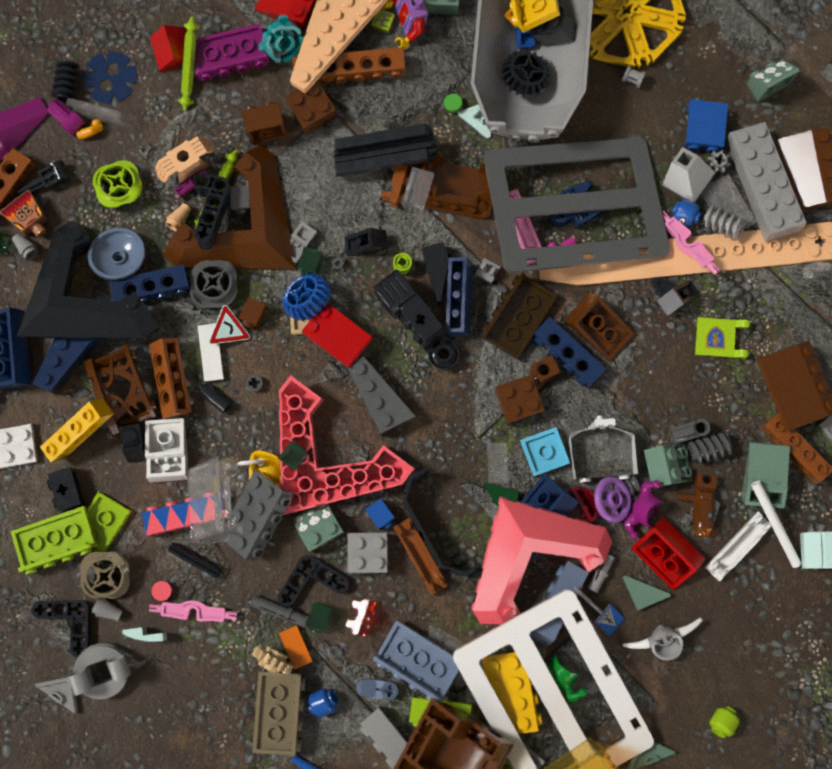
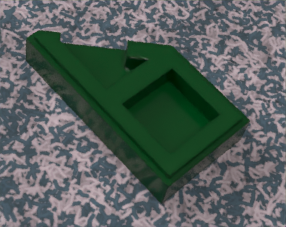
M484 483V487L495 506H500L498 504L500 497L517 502L519 491Z

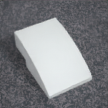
M184 418L145 421V458L147 459V479L150 483L188 480V455Z

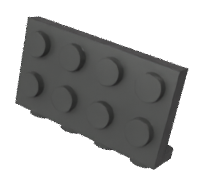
M254 470L218 537L245 559L258 560L262 556L268 541L272 538L273 532L281 521L286 508L290 505L294 494L283 489L260 470Z

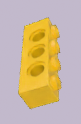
M103 398L89 401L40 448L50 462L65 459L114 413Z

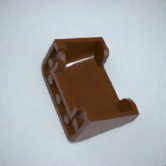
M438 151V155L433 161L422 164L417 191V204L420 207L476 218H487L490 216L492 201L484 161L481 163L480 169L443 163L444 157Z

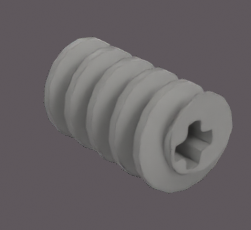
M712 204L703 219L705 228L712 226V231L719 229V234L726 232V237L733 235V240H738L745 228L746 221L742 223L741 216L735 220L734 213L728 217L727 210L721 214L720 207L714 211L715 205Z

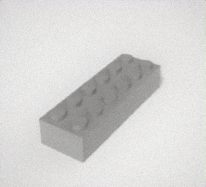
M766 122L730 132L725 143L764 241L767 242L801 231L806 224V220Z

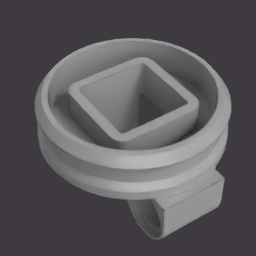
M95 644L86 648L79 655L74 664L73 672L68 674V679L74 695L84 694L93 699H106L116 695L123 688L128 676L131 675V670L125 654L117 647L110 644ZM108 659L107 665L112 678L95 683L89 665Z

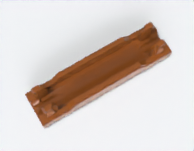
M414 164L396 167L391 181L393 191L382 192V200L389 201L392 208L398 209L399 204L403 203L405 197L403 190L409 184L410 175L408 173L410 169H413Z
M410 517L395 525L393 528L430 594L433 595L449 586Z

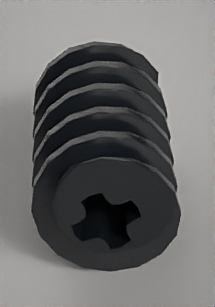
M59 61L56 63L57 69L54 72L51 96L60 102L70 104L74 102V99L70 97L75 96V92L71 90L77 88L72 83L78 82V79L73 76L79 75V72L74 69H79L80 65L72 61Z

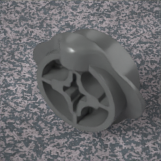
M205 260L193 267L190 274V296L197 307L222 308V306H228L234 301L237 294V273L233 264L226 260ZM208 272H218V273L215 274V275H210ZM202 277L206 284L200 292L198 282ZM225 277H227L229 281V286L226 291L223 290V286L221 285ZM212 282V283L214 284V283L217 282V286H215V285H211V286H210V283ZM212 293L219 295L217 297H209Z

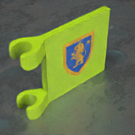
M698 317L695 355L745 360L748 357V350H735L736 328L747 330L750 327V321Z

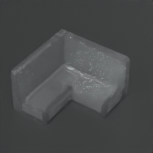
M412 167L402 200L404 210L425 215V204L434 173Z

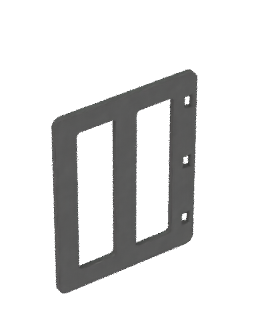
M628 138L490 149L485 152L483 159L503 264L507 272L517 273L664 258L670 253L648 147L644 139ZM629 158L632 162L637 188L513 199L509 194L505 168ZM640 207L647 231V237L522 249L519 246L514 219ZM639 249H647L649 254L639 255ZM592 254L593 259L583 260V255ZM526 260H536L537 265L527 266Z

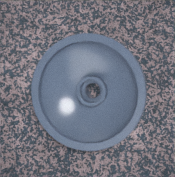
M112 228L102 232L92 241L88 250L90 267L98 276L107 280H122L133 275L141 267L145 258V247L141 238L135 232L126 228Z

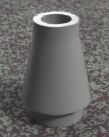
M18 233L13 236L12 241L23 259L30 261L38 255L37 246L23 237L22 234Z
M98 598L92 609V613L96 614L95 616L116 621L119 620L123 610L117 608L105 598L103 600Z

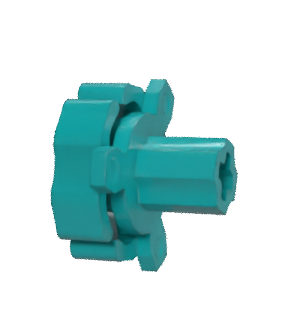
M279 15L278 21L271 23L267 27V31L263 33L262 42L258 45L261 53L266 52L277 63L281 62V59L288 63L300 51L304 37L301 35V30L295 24L288 21L287 15ZM292 30H295L297 32L296 41L294 40V34ZM273 51L283 55H280L279 57L278 55L274 54Z

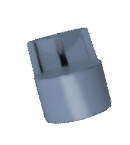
M362 679L356 686L357 693L367 698L393 700L398 694L397 685L387 681Z

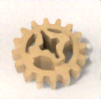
M256 646L252 653L253 657L259 660L258 665L274 674H279L281 671L289 675L294 667L292 663L286 660L288 657L286 654L271 646H267L266 649Z

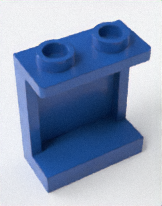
M691 99L687 105L686 113H688L686 140L683 148L692 152L703 150L709 154L713 151L716 153L720 152L725 142L728 103Z

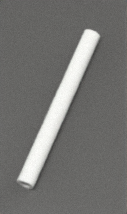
M760 481L753 482L751 486L792 567H799L802 563Z

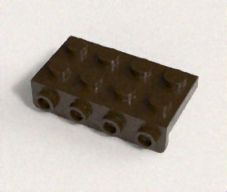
M524 272L520 276H515L511 283L513 288L510 292L507 290L501 299L504 301L501 307L497 306L491 315L494 318L490 323L486 322L481 330L484 333L482 339L516 360L519 359L558 296L528 278Z

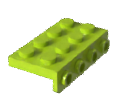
M86 506L10 531L20 563L18 571L25 572L26 575L37 572V568L42 566L44 568L55 566V562L62 560V562L74 559V555L79 553L81 556L92 553V549L98 547Z

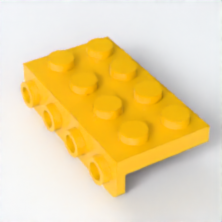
M511 0L509 3L514 15L512 16L513 24L515 27H519L523 33L560 16L558 0Z
M516 652L493 654L482 658L484 673L517 733L539 731L540 725L543 723L541 713H537L536 705H539L538 694L534 693L533 683Z

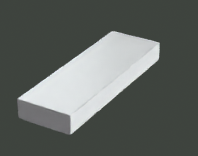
M216 323L197 326L205 383L224 380L220 343L209 344V339Z

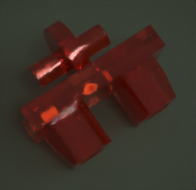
M355 599L352 609L359 612L357 619L349 617L345 626L352 630L353 634L365 636L366 630L371 631L373 624H380V621L376 620L378 612L373 611L376 603L366 599Z

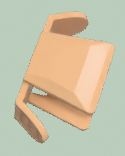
M197 136L190 141H184V143L173 150L168 151L165 157L158 160L156 165L158 178L162 182H166L172 174L178 172L179 184L186 182L188 177L191 178L201 170L209 167L199 157L206 153H213L215 150L214 145L203 136ZM189 156L187 161L180 162L184 157Z

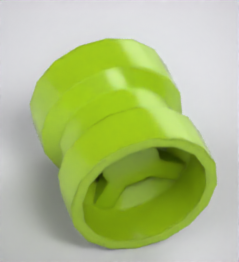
M406 253L397 254L393 259L394 270H399L402 275L409 274L412 269L411 257Z

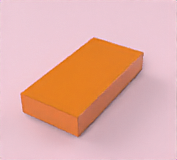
M298 625L279 633L292 665H294V670L313 662Z

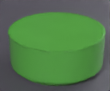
M450 94L444 99L446 111L455 114L462 109L463 102L459 95Z

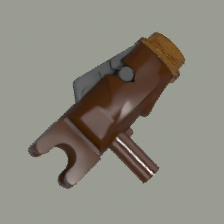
M698 473L694 477L695 494L677 492L676 500L690 501L694 504V510L692 511V530L694 535L710 537V532H712L720 506L719 502L714 499L717 476L709 477L707 484L703 482L702 474Z

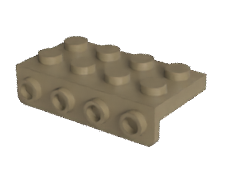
M270 671L258 672L252 753L291 755L296 757L297 752L301 751V740L298 739V732L302 731L303 719H299L300 711L304 710V699H301V690L305 691L306 678H302L303 673H290L288 675L283 672H279V674H274Z

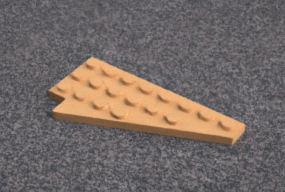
M317 0L290 78L291 85L306 94L388 0Z

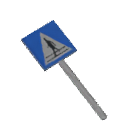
M574 587V590L600 614L594 622L610 636L625 618L610 604L602 611L578 587Z

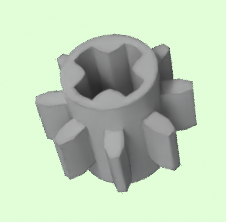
M723 150L720 153L713 151L711 157L706 159V162L709 163V167L715 174L719 171L723 174L725 168L730 166V163L727 162L729 155H725Z

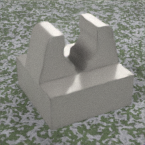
M484 258L475 276L492 284L501 266Z

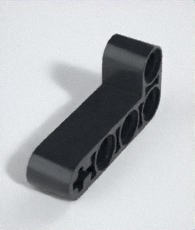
M199 173L194 177V184L197 194L205 197L206 201L194 235L198 247L202 250H209L215 244L230 200V186L228 180L224 177Z

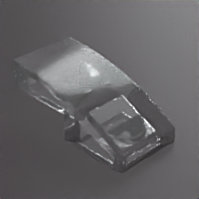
M487 442L488 483H508L507 442Z

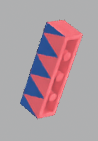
M215 492L204 494V498L196 499V497L186 498L185 502L180 504L177 501L169 502L163 508H158V506L148 507L146 512H142L146 536L158 535L226 518L222 498L220 495H215Z

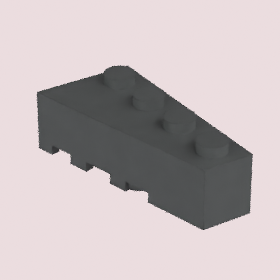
M363 356L355 360L348 370L380 435L382 436L415 420V415Z

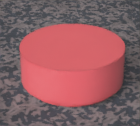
M166 581L155 583L152 587L153 597L158 601L169 599L172 595V586Z

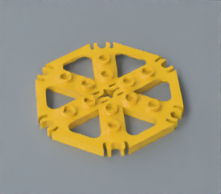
M593 0L592 14L606 17V19L590 35V48L592 51L589 53V57H592L596 52L597 54L593 57L594 60L625 67L629 65L634 69L635 67L640 68V60H644L646 65L650 64V59L653 63L682 33L684 26L677 24V22L684 23L686 16L681 0H671L673 11L646 6L651 0ZM630 8L629 14L626 13L622 16L623 9L626 10ZM642 26L663 30L667 33V38L655 50H650ZM621 30L629 51V56L626 58L609 55L604 51L605 46Z

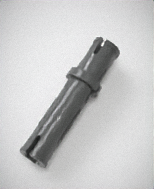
M254 595L250 604L251 607L284 619L286 623L291 622L305 628L309 620L308 615L301 614L292 607L281 606L257 595Z

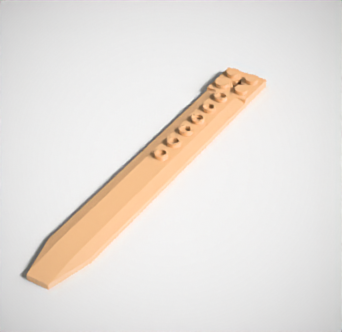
M832 222L805 224L799 232L767 242L764 241L761 230L743 231L738 240H733V235L726 237V233L692 236L686 241L687 244L701 241L707 251L714 257L713 263L720 269V272L832 260ZM672 238L668 239L670 253L664 258L539 270L540 281L583 286L711 273L708 268L703 269L691 256L681 252L676 245V239ZM818 238L824 241L822 247L815 243ZM639 249V255L649 254L648 250ZM592 254L583 255V260L593 259Z

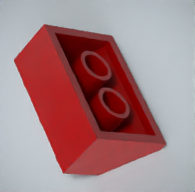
M664 517L658 520L652 528H649L631 547L672 590L694 574L705 560Z

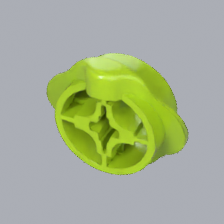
M121 160L102 166L93 176V186L96 190L97 199L105 207L116 208L123 204L134 202L141 195L142 182L139 178L138 170L129 161ZM119 171L118 174L114 176L109 175L112 172ZM126 174L133 179L131 188L125 183ZM104 181L110 185L109 194H106L102 189ZM119 181H120V182H121V186H120V185H117V186L115 187V186H114V183H117V184H118ZM119 193H126L124 196L116 197Z

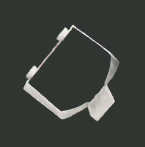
M601 415L597 416V419L588 426V429L571 433L568 444L573 479H580V483L591 482V478L608 477L576 478L571 439L577 434L590 429H605L606 427L622 431L632 438L633 474L614 475V477L626 480L630 479V476L638 474L634 434L615 428V418L603 419Z

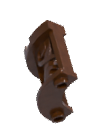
M128 344L124 345L123 349L96 360H92V358L84 360L88 378L93 383L92 389L96 400L103 398L114 413L106 421L113 435L120 432L121 425L137 423L150 417H156L155 410L157 405L153 398H149L135 361L138 360L137 354L134 349L130 350ZM127 358V363L125 365H121V360ZM118 362L117 368H114V363ZM130 368L132 370L133 375L127 372ZM107 374H110L109 381L107 383H103L102 379L104 377L108 378ZM114 375L124 377L131 382L125 402L117 395H106L105 393L112 386ZM138 388L142 396L136 395ZM118 400L122 406L120 407L117 404L116 407H112L111 402ZM138 402H143L147 410L134 415L130 410L131 405L135 409L141 410L137 404ZM127 412L131 416L119 421Z

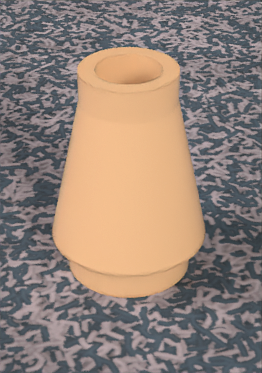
M182 203L179 208L167 217L166 225L173 231H177L185 223L192 209L185 203Z

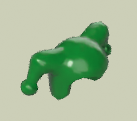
M538 650V652H539V654H540V656H541V658H542L543 653H542V651ZM556 654L545 665L565 701L573 703L579 698L585 697L587 691L581 688L579 692H574L573 684L578 679L580 673L571 672L564 668L558 661L559 655Z

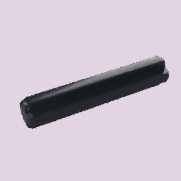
M174 542L170 544L168 552L214 578L220 575L221 569Z

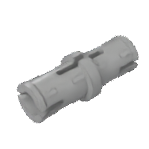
M608 554L605 562L594 568L593 572L595 573L587 586L588 589L599 593L604 579L609 576L607 573L615 560L613 556Z

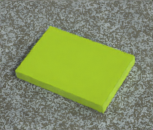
M99 491L87 508L98 546L92 549V552H107L132 512Z

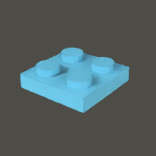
M557 427L520 440L533 477L570 464Z

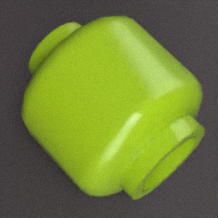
M730 707L717 708L709 722L712 727L711 731L721 738L731 737L740 723L739 718L736 716L737 712Z

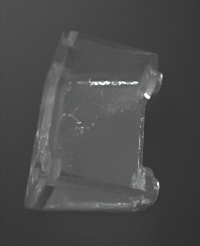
M220 455L188 469L186 479L189 492L190 538L196 544L204 545L243 537L242 527H237L234 523L237 520V516L232 515L229 479L234 478V474L231 472L238 470L237 460Z

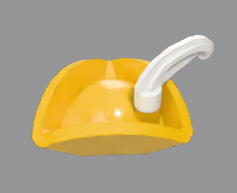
M255 451L252 453L249 461L237 463L239 466L249 465V478L254 470H260L279 486L281 485L280 457L265 451Z

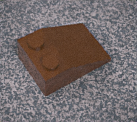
M588 293L564 320L576 334L609 362L635 334L598 295Z

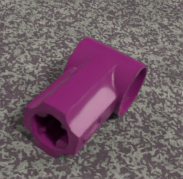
M58 99L48 105V113L71 136L85 124L80 116L74 111L71 112Z

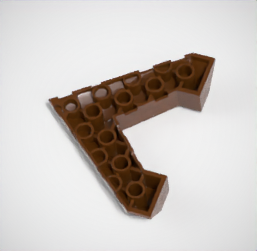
M259 145L247 151L234 165L237 174L244 178L249 185L252 230L218 232L214 246L209 250H202L198 247L194 235L195 231L183 223L171 236L162 255L174 266L184 264L186 267L193 268L196 264L205 260H226L231 262L235 269H289L297 271L296 263L292 260L294 253L275 156L265 147Z

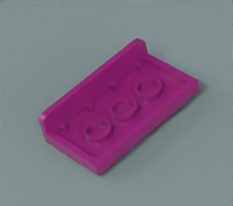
M261 23L196 38L194 65L198 80L208 81L216 76L224 77L233 72H245L249 68H262L270 64L269 55L266 52L261 53L258 48L263 38Z

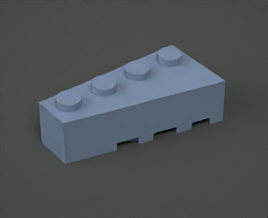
M569 561L564 566L560 565L555 574L558 576L555 582L552 581L547 589L548 595L540 603L567 589L573 591L577 597L578 593L574 590V587L576 586L581 589L588 572ZM557 617L531 631L530 637L532 641L545 648L553 643L563 624L562 618Z

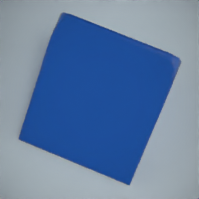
M515 28L517 49L536 47V40L531 37L532 29L523 33L520 28Z

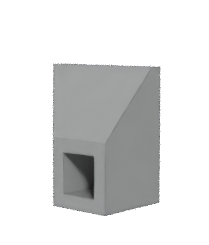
M682 147L672 161L662 186L684 199L696 202L714 177L715 172L698 155Z

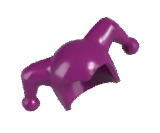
M659 480L653 482L646 481L642 484L639 497L633 504V511L623 522L631 539L635 540L639 536L634 531L636 525L641 523L646 527H653L649 521L658 514V503H663L661 499L653 494V488L661 486Z

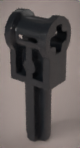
M58 160L37 171L39 177L18 187V195L20 196L26 190L34 193L43 187L49 191L69 182L71 176L67 174L64 162Z

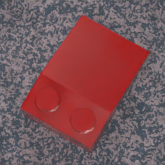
M259 0L255 11L277 21L279 15H287L288 21L293 22L302 32H305L317 0Z
M326 303L327 306L322 308V312L319 311L317 316H313L301 332L312 343L350 368L373 337L337 309Z

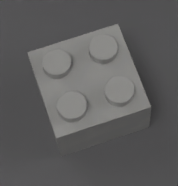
M348 533V573H388V534Z

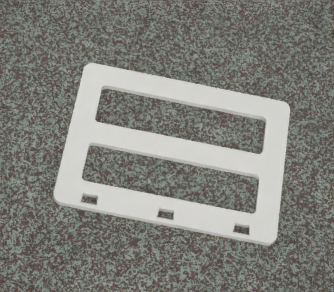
M567 589L456 649L453 653L454 662L491 728L514 744L508 755V759L514 769H537L479 664L480 659L508 644L512 645L576 761L575 766L570 769H613L653 746L654 739L576 595L571 590ZM577 610L583 619L579 622H576L572 615ZM557 617L562 618L625 734L624 739L599 753H594L530 637L531 631ZM606 664L612 672V674H608L607 676H605L601 668ZM636 717L640 727L634 729L630 720Z

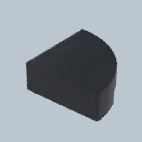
M656 278L650 281L659 298L676 287L674 283L665 279Z

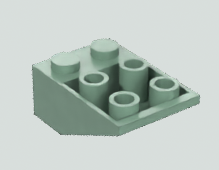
M749 442L741 495L745 505L761 506L751 486L753 482L760 481L773 507L785 509L788 490L789 445Z

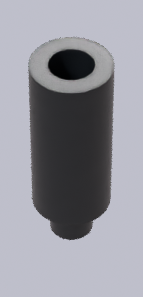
M200 382L196 386L200 390V395L221 413L224 414L232 405L228 399L210 384L205 385Z

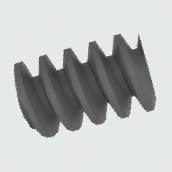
M726 432L724 434H717V437L715 435H711L710 438L704 437L702 441L697 439L695 444L692 441L688 442L691 459L694 462L697 460L699 464H702L703 457L709 462L710 455L716 460L717 453L723 458L724 451L729 456L732 455L731 441Z

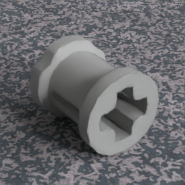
M628 65L622 81L633 83L639 88L646 72L643 71L641 73Z

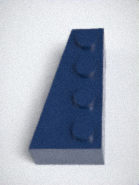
M55 337L34 379L33 385L56 395L72 376L71 374L82 364L87 354L95 348L100 338L63 339L62 337Z

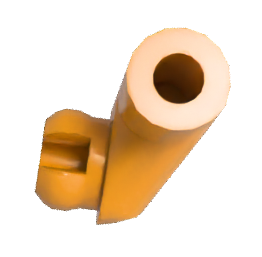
M95 119L92 121V126L77 131L78 139L83 140L103 130L102 121Z

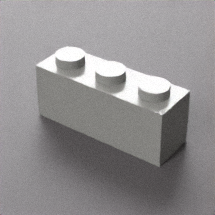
M379 706L361 721L362 727L360 730L367 738L370 736L373 739L375 749L379 753L383 752L387 757L385 761L391 769H394L408 741Z

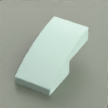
M146 627L122 630L124 635L141 641L157 642L167 640L166 632L147 635Z

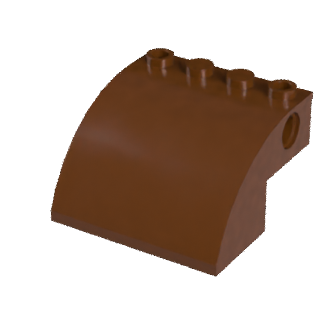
M431 698L394 769H501L514 744L466 712Z

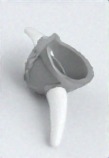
M702 618L689 625L675 629L669 626L658 625L651 637L638 642L623 643V647L631 649L651 648L654 655L659 659L665 661L673 660L682 652V637L693 631L702 622Z

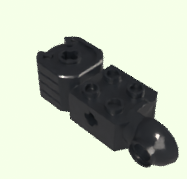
M396 269L386 276L385 279L374 285V294L393 319L397 320L400 317L403 326L407 330L411 329L412 337L418 345L422 343V348L428 354L431 364L441 370L454 367L460 356L457 345L452 340H449L442 324L420 296H418L402 273ZM419 321H420L421 323L424 322V324H423V325H420V323H419V325H418L417 322H419ZM440 351H447L449 357L441 359L438 354Z

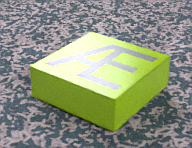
M380 9L374 16L371 27L389 33L395 14Z

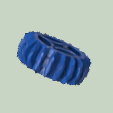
M309 272L307 275L302 274L300 278L296 277V281L291 282L290 287L286 288L287 292L283 293L284 298L281 300L283 302L282 307L290 317L297 321H305L306 318L310 320L313 315L317 316V313L319 311L322 312V308L327 306L326 302L330 300L331 287L326 279L317 273L312 274Z

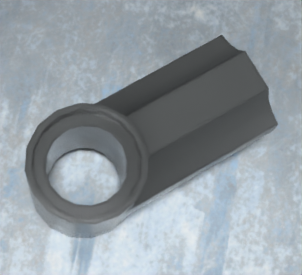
M698 419L669 428L671 439L674 444L703 437L709 433L710 424L704 419ZM697 423L704 426L705 430L703 433L696 431L695 426Z

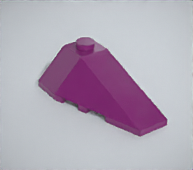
M40 97L0 113V163L3 161L6 153L10 152L12 148L16 149L21 142L23 143L27 139V135L33 129H36L48 116L47 107Z

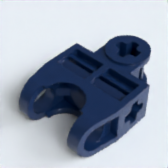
M592 181L578 183L560 192V194L587 192L594 187ZM605 210L562 214V218L560 216L556 217V215H549V222L555 227H562L572 221L575 228L578 229L593 221Z

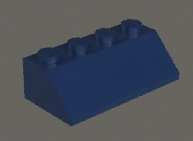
M10 307L0 310V389H14L31 385L27 336L25 338H17L25 311Z
M545 473L521 501V503L531 505L533 508H542L566 516L579 503L569 492ZM532 552L529 563L538 552Z

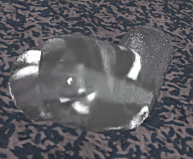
M816 261L807 265L802 270L803 278H813V272L830 271V263Z

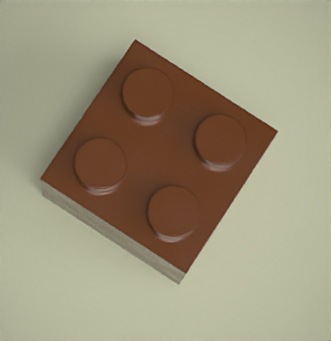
M318 80L306 94L298 89L285 96L287 106L304 135L337 118L336 110Z
M268 102L264 106H251L241 111L251 145L287 136L279 103Z
M532 374L495 386L494 388L506 426L543 414L545 411Z

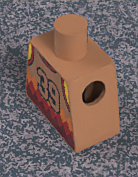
M26 190L0 211L5 218L26 235L34 232L39 238L47 232L42 226L47 221V217L36 197L29 190Z

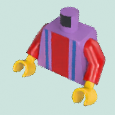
M388 0L385 6L381 8L391 9L393 3L395 4V10L406 34V38H396L395 43L401 44L399 47H403L404 50L408 49L409 42H413L425 31L428 12L423 0Z

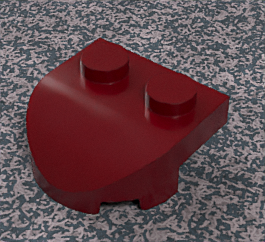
M581 486L568 490L567 492L579 503L567 517L592 523L599 514L594 501L595 492Z

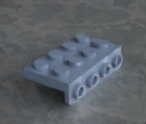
M396 620L378 654L373 657L379 668L383 670L388 669L393 672V677L401 681L405 680L409 683V687L415 691H422L426 694L425 697L428 700L433 698L442 701L459 673L452 653L400 620Z

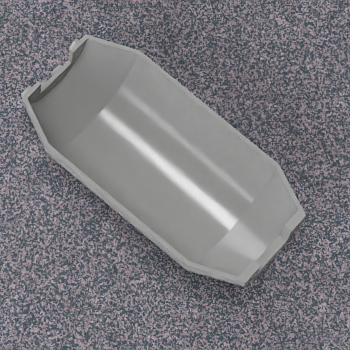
M478 0L471 87L486 126L491 133L508 137L510 141L514 142L521 139L538 143L542 139L559 137V134L565 129L586 93L593 0H558V4L564 9L563 14H566L577 24L574 41L543 46L536 41V47L522 48L525 52L529 49L531 53L537 51V56L543 55L542 60L548 61L547 66L551 67V78L548 87L540 95H534L531 98L528 95L523 98L520 93L516 96V92L514 90L510 91V86H505V81L502 80L503 74H501L504 60L515 50L518 52L521 50L517 49L515 27L503 16L510 9L509 3L511 0Z

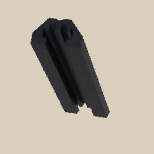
M424 123L335 139V175L340 177L433 161L438 155L437 138L431 127Z

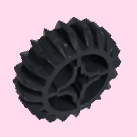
M523 49L519 52L515 50L504 60L501 74H503L502 80L505 81V86H510V91L514 90L516 92V96L520 93L523 98L526 95L531 98L534 95H540L548 87L551 78V67L547 66L548 61L542 60L543 55L537 56V51L531 53L530 49L526 52Z

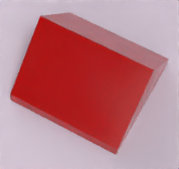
M163 25L150 37L160 72L183 66L185 35L187 33L185 27Z

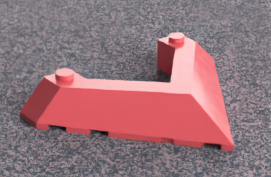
M291 375L280 388V482L283 489L294 494L290 505L286 508L283 515L402 485L414 470L412 466L384 445L372 461L319 468L312 415L324 400Z
M500 497L498 514L494 518L491 530L492 535L489 538L482 565V576L479 578L476 588L477 596L471 609L480 624H504L520 615L521 613L513 600L532 552L577 558L586 571L589 572L606 560L612 545L607 529L601 525L596 526L584 520L568 518L563 514L542 508H533L531 505L512 502L507 498Z

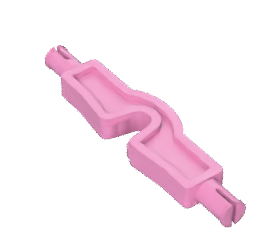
M663 210L662 215L665 228L676 239V245L679 250L691 256L703 269L708 268L713 275L718 274L720 269L713 263L714 257L707 251L701 241L687 244L686 241L692 236L691 231L674 217L671 218Z
M196 600L186 601L182 604L163 602L162 605H149L151 607L149 612L161 613V616L182 620L189 619L192 608L197 611V621L223 622L225 619L237 620L238 612L226 611V608L207 606L203 602Z

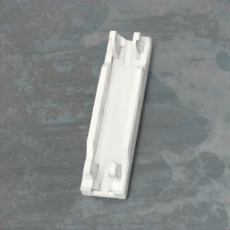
M759 511L756 512L704 568L718 581H721L772 527L770 522Z

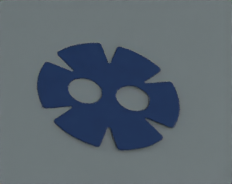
M113 51L108 52L107 62L102 53L94 56L86 64L94 72L84 71L82 77L85 90L95 87L89 96L98 102L111 104L112 93L118 102L125 99L133 91L125 83L135 84L137 80L134 65L124 68L130 59L121 53ZM116 63L120 68L119 73L116 75L108 74V65ZM106 79L112 82V89L108 92L100 89L101 81Z

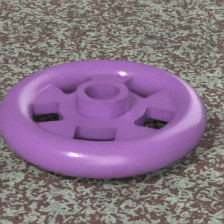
M614 476L605 477L598 483L594 494L597 511L608 522L618 523L623 521L628 516L632 505L628 486L624 481ZM609 484H614V490H610ZM603 492L606 493L604 499H602ZM606 506L611 509L610 513L605 509ZM619 506L622 509L620 513L616 510Z

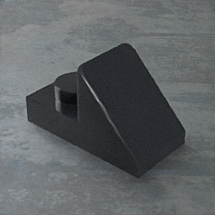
M141 423L121 425L120 430L124 444L122 452L128 463L147 460L145 458V442Z

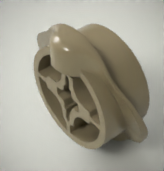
M113 551L92 552L83 558L80 565V584L87 596L94 599H116L127 592L130 583L129 563L122 554ZM109 560L113 563L108 567H103L96 562ZM90 567L97 574V579L93 583L89 580ZM117 567L121 571V581L119 584L115 581L116 579L112 574ZM110 570L108 578L105 577L100 580L101 572L106 573ZM101 584H108L113 589L100 590L97 587Z

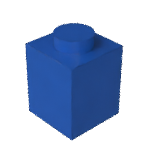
M379 499L365 509L379 530L381 528L386 530L394 524L392 520L395 517L382 499Z

